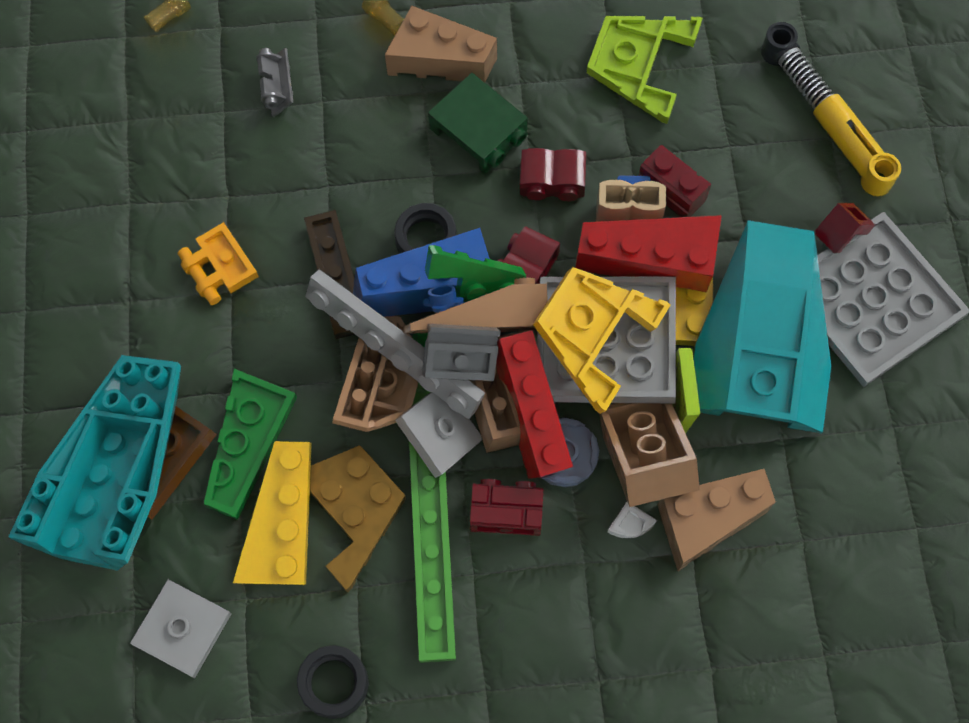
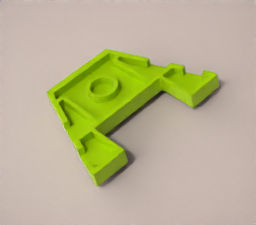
M606 16L590 57L586 73L662 123L668 124L677 94L646 84L662 39L694 47L703 18L691 17L690 20H676V16H664L663 20H645V16Z

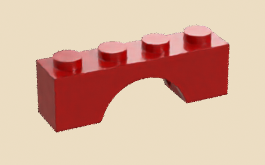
M533 330L498 339L496 370L499 379L507 386L517 410L520 424L519 448L528 478L542 477L572 468L573 464Z

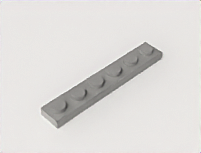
M320 269L310 277L305 297L316 308L325 311L337 320L341 327L353 332L369 348L381 353L397 369L405 371L417 380L425 390L433 392L445 401L453 411L461 413L468 419L477 411L485 395L484 391L469 380L425 378L422 375L425 347L407 334H404L402 330Z

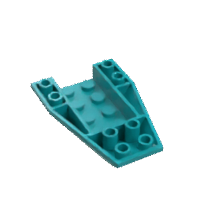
M747 221L695 344L693 360L700 413L720 416L723 412L788 422L787 428L823 433L831 373V359L814 231Z
M121 355L38 472L8 536L9 538L60 559L107 569L119 570L129 562L158 491L178 395L181 365L178 362Z

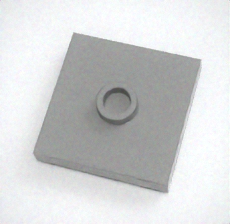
M433 392L427 394L395 420L435 478L445 473L482 440L480 433L470 419L461 413L453 411L445 401Z
M168 579L130 644L195 679L232 613Z

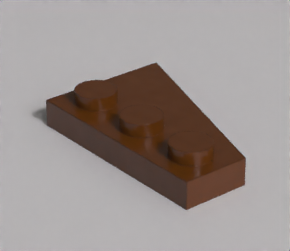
M175 406L157 495L148 514V517L151 519L155 517L217 435L177 406Z

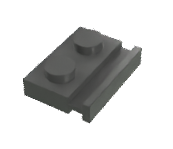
M445 324L427 325L428 336L425 342L422 375L425 378L494 381L498 354L497 341L498 336H500L498 328Z

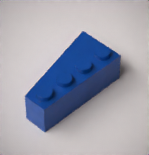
M477 228L357 267L353 295L383 317L433 311L431 307L423 305V300L429 298L428 291L440 285H451L456 289L458 278H427L424 270L429 245L440 246L443 251L453 254L456 251L467 253L469 258L484 261L485 258H490L481 229Z

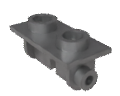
M262 48L256 56L259 75L264 76L260 79L261 102L265 104L266 108L271 109L272 116L275 117L293 103L288 52L284 48L278 54H274L271 52V49Z

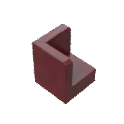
M837 203L814 233L833 253H840L855 235H868L875 224L854 203Z

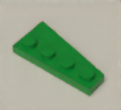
M234 369L232 388L226 402V415L223 428L220 429L219 446L216 459L213 460L204 505L207 508L238 520L272 451L274 441L277 440L294 406L297 395L292 391Z

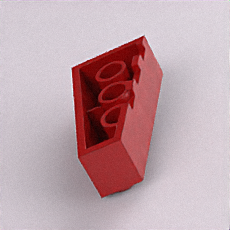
M722 215L583 222L575 268L615 277H676V287L707 292L714 274Z

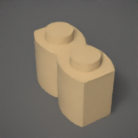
M607 180L599 183L596 222L663 218L666 207V186L655 181H641L633 185L623 180Z

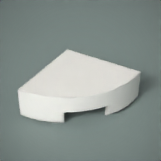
M626 502L608 529V533L620 538L638 537L648 532L657 520L635 506L629 507L628 502Z

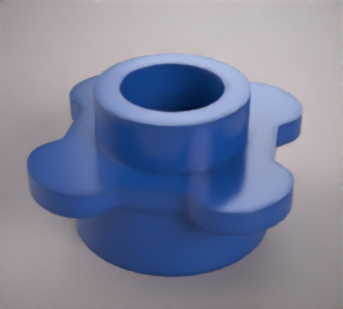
M440 285L431 288L428 291L429 298L423 300V305L431 307L435 313L464 303L462 297H456L455 287L451 285Z

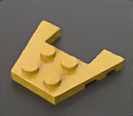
M572 267L563 277L533 323V326L593 408L601 414L608 409L621 385L595 367L593 361L623 313L625 312L651 332L658 327L671 304L661 299L656 301L645 297L644 293L634 289L630 291L613 285V282Z

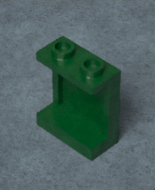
M470 73L428 112L429 129L437 136L442 132L446 133L479 161V170L484 174L491 167H498L505 159L506 153L512 147H519L528 135V117L474 73Z

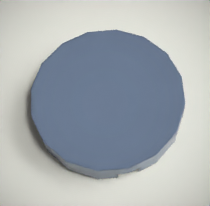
M560 418L559 421L573 467L542 476L541 478L551 485L568 487L578 485L590 477L597 465L599 447L597 438L583 423L574 419Z

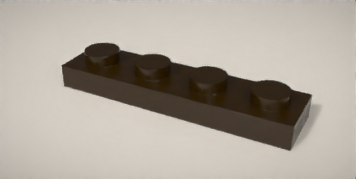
M336 210L305 217L304 220L317 270L320 269L353 294L354 276ZM330 316L336 339L355 335L350 330L341 327L337 320Z

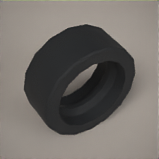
M420 203L410 206L400 214L395 223L394 236L399 254L414 249L408 244L407 232L416 223L423 221L434 222L443 227L445 239L456 236L457 230L453 217L445 208L433 203Z
M336 645L320 647L310 653L300 665L296 679L298 694L304 705L318 716L329 719L346 717L356 711L366 698L369 686L367 670L360 658L348 648ZM337 660L344 662L351 668L354 674L355 684L353 691L341 703H323L316 698L312 691L311 681L313 673L326 661Z

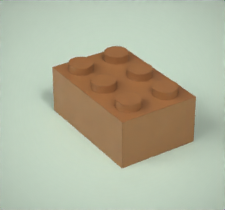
M613 403L609 405L605 412L600 414L603 438L629 507L700 490L697 458L672 404Z

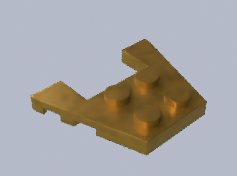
M361 446L311 465L310 493L353 541L350 546L326 565L329 572L347 592L353 588L362 568L368 563L379 540L385 535L406 500L405 494Z

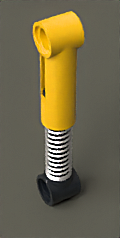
M786 22L772 24L767 30L761 48L763 59L771 65L783 67V70L790 76V79L793 80L799 91L803 92L802 95L806 96V100L815 109L813 115L860 174L863 189L873 196L886 195L901 173L899 160L894 155L883 151L839 94H831L832 90H828V85H825V81H821L822 77H818L819 73H815L812 65L808 64L809 61L805 60L806 57L802 56L800 46L797 44L798 33L796 29ZM876 172L882 173L885 177L879 176Z

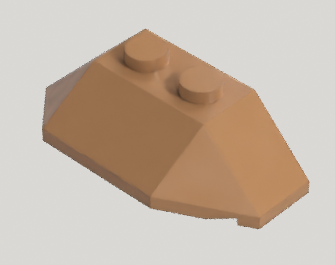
M384 317L404 332L405 324L401 317ZM359 338L332 423L365 432L394 424L399 416L412 407L419 382L405 371L397 369L389 359L378 351L369 348Z

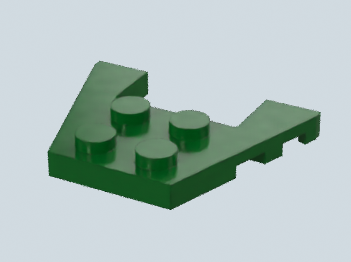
M429 245L424 270L427 278H458L455 289L456 297H462L464 303L514 285V279L526 278L523 268L487 258L484 261L469 258L467 253L456 251L455 254L445 252L440 246ZM428 333L413 334V339L425 347Z

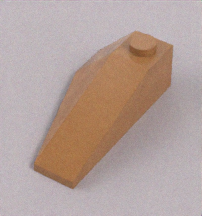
M535 278L514 279V285L404 326V334L428 333V324L496 327L500 330V333L536 330L533 323L548 302L547 284H535Z

